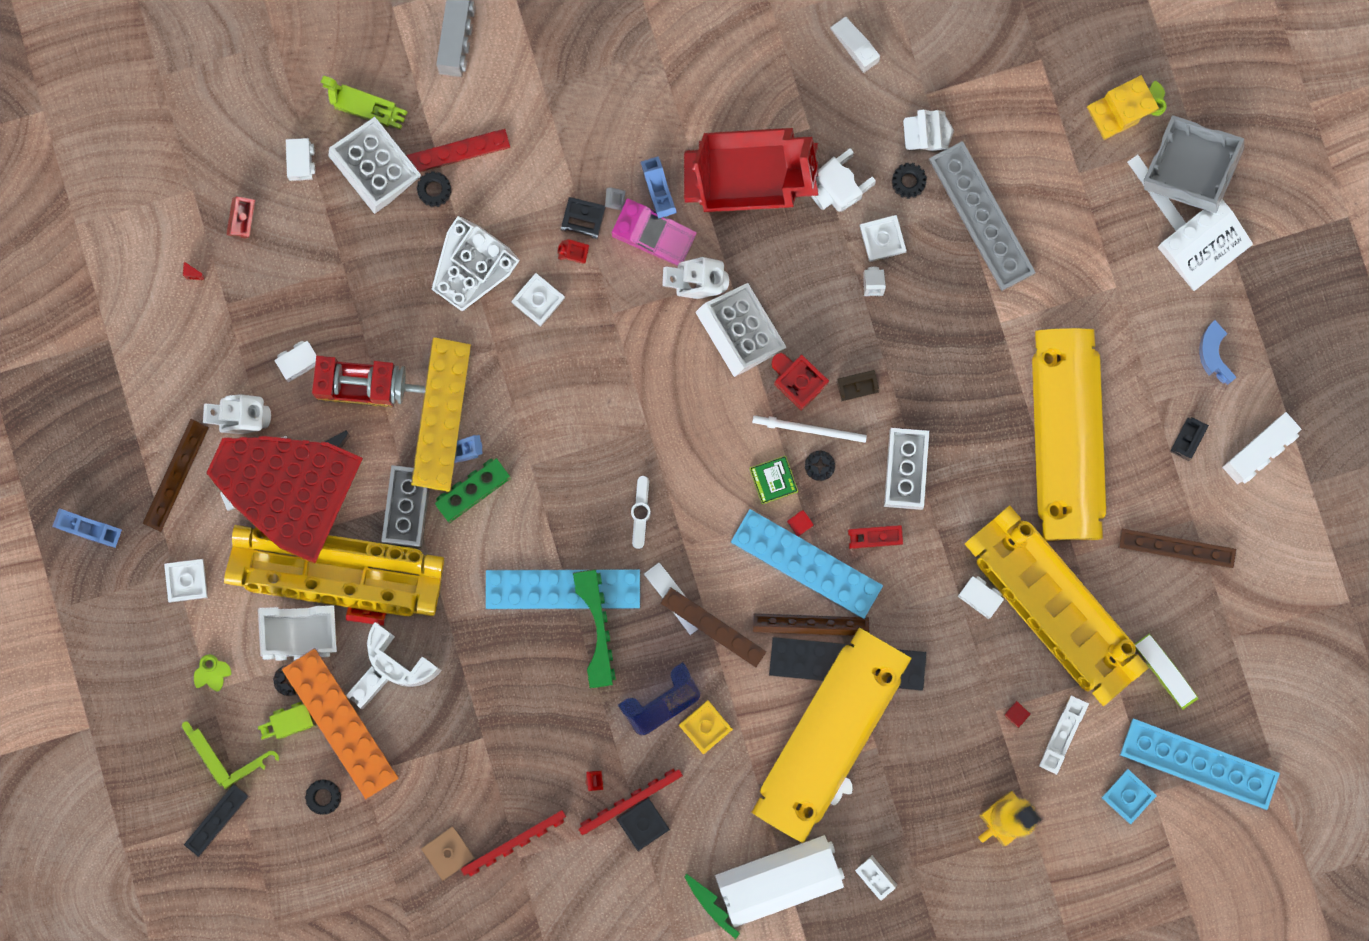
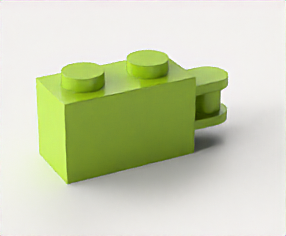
M301 701L291 705L292 709L285 711L282 708L274 711V715L269 717L271 722L260 725L257 728L261 730L262 740L275 735L277 739H282L316 726L314 719ZM272 726L274 732L270 733L268 727Z

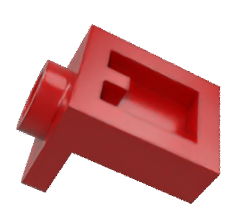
M571 239L563 240L558 246V259H567L585 264L589 245Z

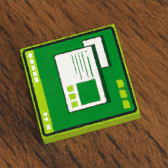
M786 456L749 468L761 504L798 493Z

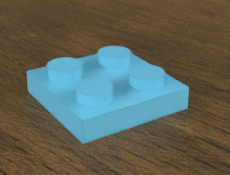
M1127 769L1101 798L1129 824H1132L1157 795Z

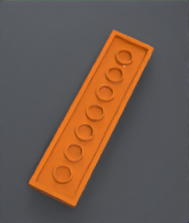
M316 648L282 668L285 676L365 799L399 779Z

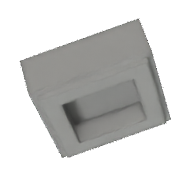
M611 187L606 188L605 207L622 210L625 204L626 191Z

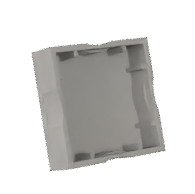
M1172 115L1162 137L1160 149L1154 156L1144 178V190L1217 213L1244 151V138L1220 130L1208 129L1198 123Z

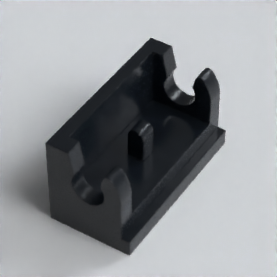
M1193 417L1187 418L1170 452L1190 461L1209 425Z

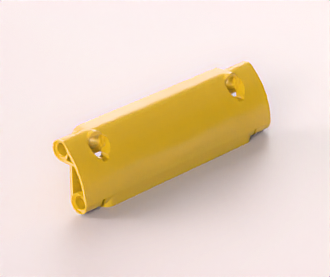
M1083 328L1035 331L1037 351L1032 357L1037 507L1038 516L1044 522L1042 523L1043 538L1046 541L1064 539L1101 540L1103 539L1102 521L1099 520L1103 519L1106 515L1100 354L1095 349H1092L1095 347V330ZM1057 355H1060L1061 358L1059 362H1057ZM1063 507H1066V514H1063Z
M1008 506L965 543L966 547L975 557L977 555L980 556L977 559V565L986 577L1002 593L1004 598L1080 687L1085 691L1094 689L1092 694L1102 706L1109 703L1149 668L1141 657L1135 654L1136 648L1130 638L1030 522L1021 521V517L1011 506ZM1010 538H1011V539L1013 540V542L1015 543L1014 545H1012V544L1008 541ZM1111 656L1116 661L1115 663L1111 662V660L1109 659Z
M858 628L850 642L855 646L846 645L841 650L763 783L760 793L765 799L760 797L751 811L755 816L801 843L805 842L812 827L822 819L900 686L901 675L912 659L861 628ZM877 669H881L878 676H876L875 672L877 671ZM892 675V680L887 683V678ZM800 803L802 804V806L798 811L796 810L797 805ZM813 809V815L809 818L808 813Z

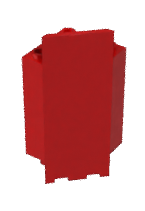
M793 128L704 133L702 140L699 141V150H685L684 152L685 203L699 202L703 206L704 212L790 208L794 206L796 197L818 196L816 177H818V161L816 159L818 143L813 142V137L795 138Z

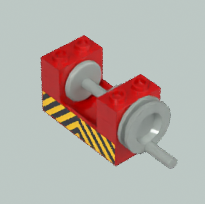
M316 356L312 394L319 401L394 407L396 400H398V404L403 403L405 391L424 393L425 386L405 384L406 367L402 366L401 370H399V366H395L392 362L374 361V364L370 365L339 362L336 357Z

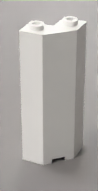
M824 835L715 875L733 927L844 888L842 879H845L842 869L837 868L832 853H835L832 842H828Z

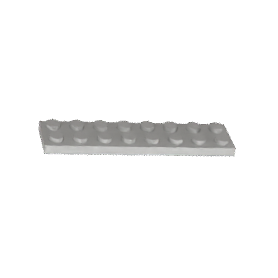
M962 141L929 158L933 169L1001 292L1036 273L964 142Z

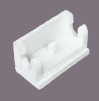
M870 856L855 870L880 901L897 887L894 880L873 856Z

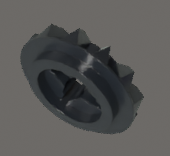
M822 450L812 452L805 461L807 475L816 481L827 480L835 471L834 458L828 452ZM821 458L822 464L828 466L823 467L821 472L819 473L818 467H815L812 464H817Z
M282 666L274 675V687L282 695H295L297 693L293 686L291 688L287 683L281 684L286 680L285 674L282 671V668L285 666Z

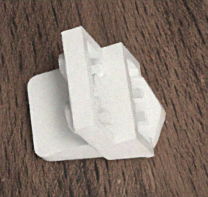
M918 110V116L904 119L905 146L908 150L925 149L935 151L948 149L954 130L947 117H945L944 111Z

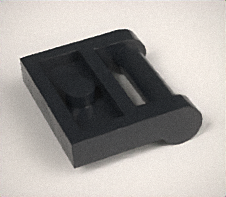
M569 197L561 231L567 232L569 230L598 239L606 209L605 205ZM573 218L594 223L595 226L592 229L569 223V220Z

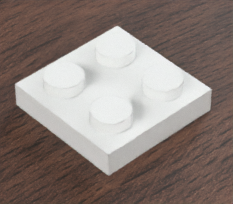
M897 215L860 224L869 262L906 253Z
M535 273L511 302L541 327L565 299V296Z
M203 559L164 564L169 603L208 598Z

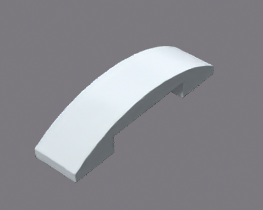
M660 563L644 573L662 598L670 587L684 595ZM675 614L690 635L698 630V628Z
M1070 696L1048 742L1039 767L1055 774L1058 773L1089 703Z

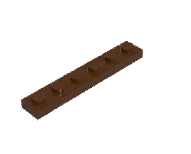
M190 419L142 524L157 531H162L209 427Z
M1123 528L1121 529L1118 547L1226 568H1234L1237 550Z
M672 587L669 588L660 602L663 606L754 667L758 666L767 652Z
M753 613V632L855 635L858 628H861L869 633V617L863 619L862 617Z

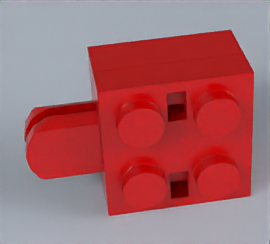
M783 353L776 354L772 359V368L780 375L774 385L801 411L829 383V380L802 354L795 362Z

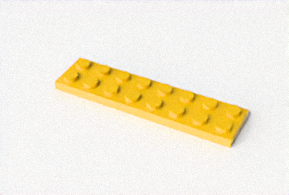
M435 337L432 339L411 485L450 491L471 344Z

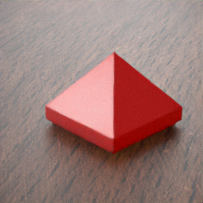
M602 771L586 772L585 783L588 791L604 790Z

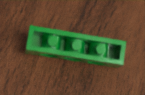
M492 458L483 464L484 467L481 470L472 471L467 476L468 479L463 483L461 481L457 482L452 486L453 490L448 494L444 492L436 498L437 502L434 504L449 524L511 479L497 458L494 460ZM489 473L493 476L491 482L485 483L482 481L484 474ZM469 485L477 486V491L474 494L467 493ZM455 496L461 497V503L457 506L451 504V500Z

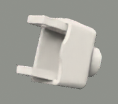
M851 148L838 158L832 157L818 169V177H816L818 196L811 197L822 210L832 204L837 211L842 212L862 198V194L875 185L876 180L871 177L858 187L854 181V174L849 168L842 166V164L853 157L854 152Z
M700 257L680 262L678 268L663 267V286L676 288L677 296L694 299L706 298L724 293L729 285V275L724 271V263L720 260ZM689 282L696 283V288L692 289Z
M241 394L229 395L220 400V405L204 404L203 423L219 425V431L222 433L246 434L256 432L262 428L266 429L271 421V410L269 406H264L262 397ZM211 409L215 411L214 416L211 415Z

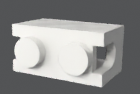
M309 138L286 139L287 177L289 181L312 180V174H315V163L312 162L311 155L315 154L314 144L309 142Z
M308 341L298 342L293 346L294 349L289 352L283 351L274 360L288 383L315 367L317 355Z
M972 576L958 597L990 619L1004 600L1001 597L1002 593L995 588L991 590L985 586L986 582L982 578Z
M371 667L346 696L356 703L360 709H364L388 680L381 676L374 667Z

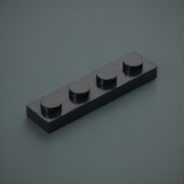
M233 784L184 843V846L197 857H200L250 796Z

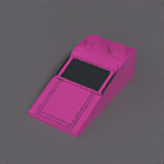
M628 198L612 230L613 238L677 266L680 262H684L697 234L693 230L667 217L658 218L656 211Z

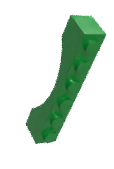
M596 569L573 572L575 592L590 608L597 628L596 650L587 667L589 687L596 688L613 685L612 680H616L615 669L610 667V661H613L612 649L608 650L607 642H610L609 630L605 631L604 623L608 622L606 611H602L601 604L605 603L604 593L599 592V585L602 584L601 573H597Z

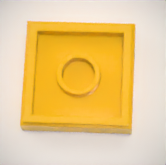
M709 700L679 724L680 728L703 755L733 730Z

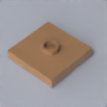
M454 826L421 848L442 881L475 859Z

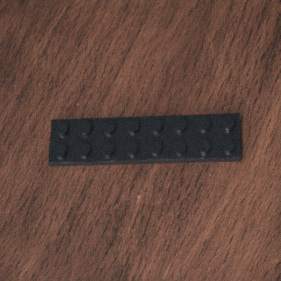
M772 637L769 676L824 681L841 650L850 644ZM897 649L912 658L901 675V683L898 689L923 691L927 652ZM877 669V671L875 672L876 676H878L881 669ZM892 675L887 678V683L892 680Z

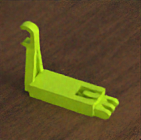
M323 75L320 83L323 84L322 87L328 89L329 102L334 105L335 109L368 121L376 117L379 123L387 128L388 126L397 129L402 128V125L395 122H404L405 118L398 115L406 116V110L396 107V104L366 92L343 84L339 86L334 79Z
M187 721L182 723V729L218 785H222L225 790L257 768L261 767L265 770V765L262 763L265 758L272 755L275 757V760L279 761V756L276 752L268 751L229 776L199 728L194 731Z

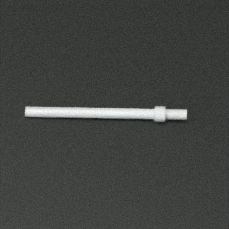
M753 416L752 423L767 425L768 428L775 429V427L866 442L867 435L777 420V417L771 416L769 418Z

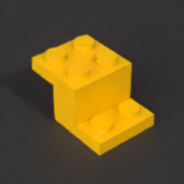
M1141 75L1108 91L1104 98L1088 105L1087 109L1103 139L1106 140L1138 124L1141 118L1157 111L1159 107Z

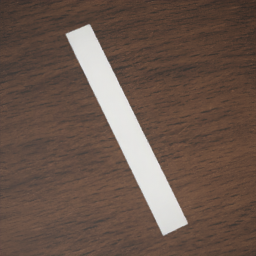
M1137 155L1127 163L1144 185V178L1148 168ZM1149 192L1175 231L1186 224L1168 197Z

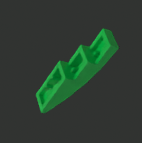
M686 873L684 878L702 907L722 929L736 940L740 932L725 922L729 914L714 904L718 896Z

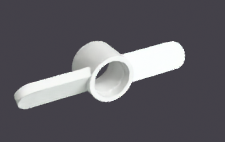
M640 476L637 480L636 504L631 509V515L634 519L632 544L636 549L644 546L646 521L650 518L651 514L650 508L647 505L649 479L645 476ZM644 506L648 510L646 518L637 519L634 516L635 508Z

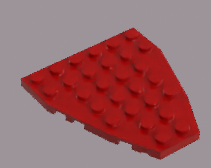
M269 436L222 438L206 474L233 507L277 547L315 564L363 458L328 442H310L309 440L301 441Z

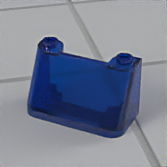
M683 662L671 671V680L674 687L644 707L634 698H628L618 704L625 718L638 735L649 734L699 700L700 689Z

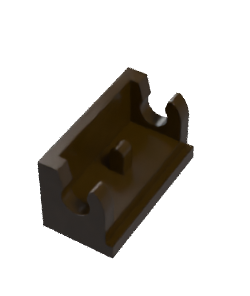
M875 370L838 378L836 381L841 402L879 393Z

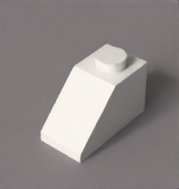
M869 267L868 270H864L863 274L864 296H883L886 289L884 270H879V267Z

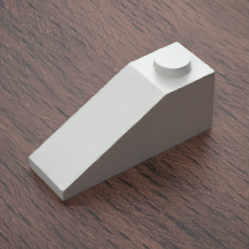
M846 17L830 27L863 73L879 62L880 55Z

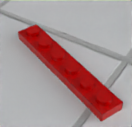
M501 129L408 154L406 157L418 172H423L509 149L510 144L506 129Z
M674 768L664 773L665 778L658 781L657 778L647 783L648 788L642 791L639 788L632 792L630 799L625 801L622 798L614 803L615 807L608 811L605 808L597 813L598 817L591 820L588 818L580 823L581 828L578 829L582 836L683 777L679 769L677 771Z
M563 810L559 811L461 868L463 875L469 874L472 877L480 872L479 868L486 864L489 867L497 862L496 858L500 855L506 857L514 852V847L518 845L523 847L529 844L531 837L537 835L539 838L548 832L547 828L554 825L555 828L565 823L564 818L567 817Z

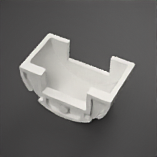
M314 606L297 609H278V607L258 608L260 656L263 657V660L275 659V661H282L292 656L296 660L316 648L321 658L330 657V653L337 652L334 606Z
M377 623L373 624L367 640L368 654L373 667L381 676L395 684L413 687L428 683L441 672L439 668L421 657L411 672L384 653L395 636Z

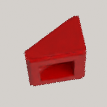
M184 262L183 276L186 279L205 280V276L201 272Z
M804 510L787 521L798 537L814 527V524Z
M1018 701L1004 714L1017 728L1031 715Z

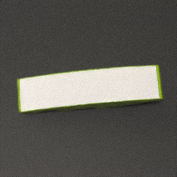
M1150 634L1134 644L1148 667L1182 710L1198 699L1187 681Z

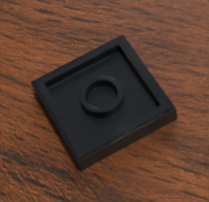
M649 797L616 819L637 851H640L670 830Z

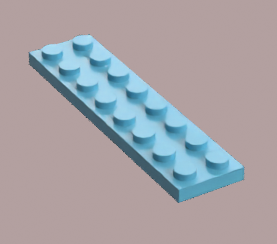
M749 509L730 542L863 619L883 587L880 583Z
M486 570V609H590L575 592L573 572L585 570ZM596 570L597 573H601L602 584L599 585V592L604 593L605 603L601 604L602 609H640V570Z
M1136 719L1131 721L1120 752V756L1265 810L1269 807L1280 773Z

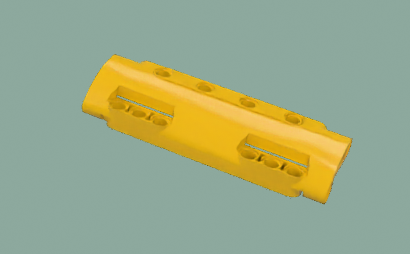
M234 525L232 550L225 572L224 584L242 586L253 593L401 616H411L413 613L435 616L444 557L425 556L420 550L415 548L328 535L314 564L300 557L256 551L255 549L294 555L277 547L258 528L253 529V527ZM368 567H374V568H380V569H387V570H393V571H399V572H406V573H412V574H419V576H417V575H410V574H404V573L391 572V571L378 570V569H371V568H368Z

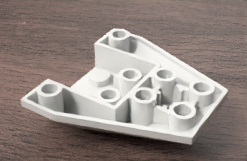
M457 216L447 231L432 290L459 310L464 311L509 277L520 260L509 247L483 228Z

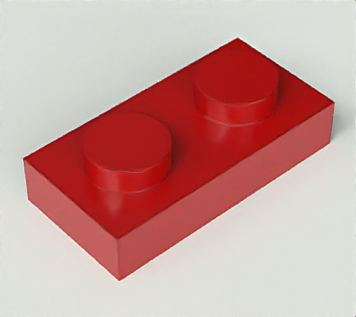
M348 607L346 613L347 621L368 624L377 623L384 626L387 613Z

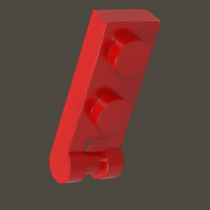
M902 525L848 530V536H850L851 541L849 549L903 545ZM858 535H863L864 542H858Z

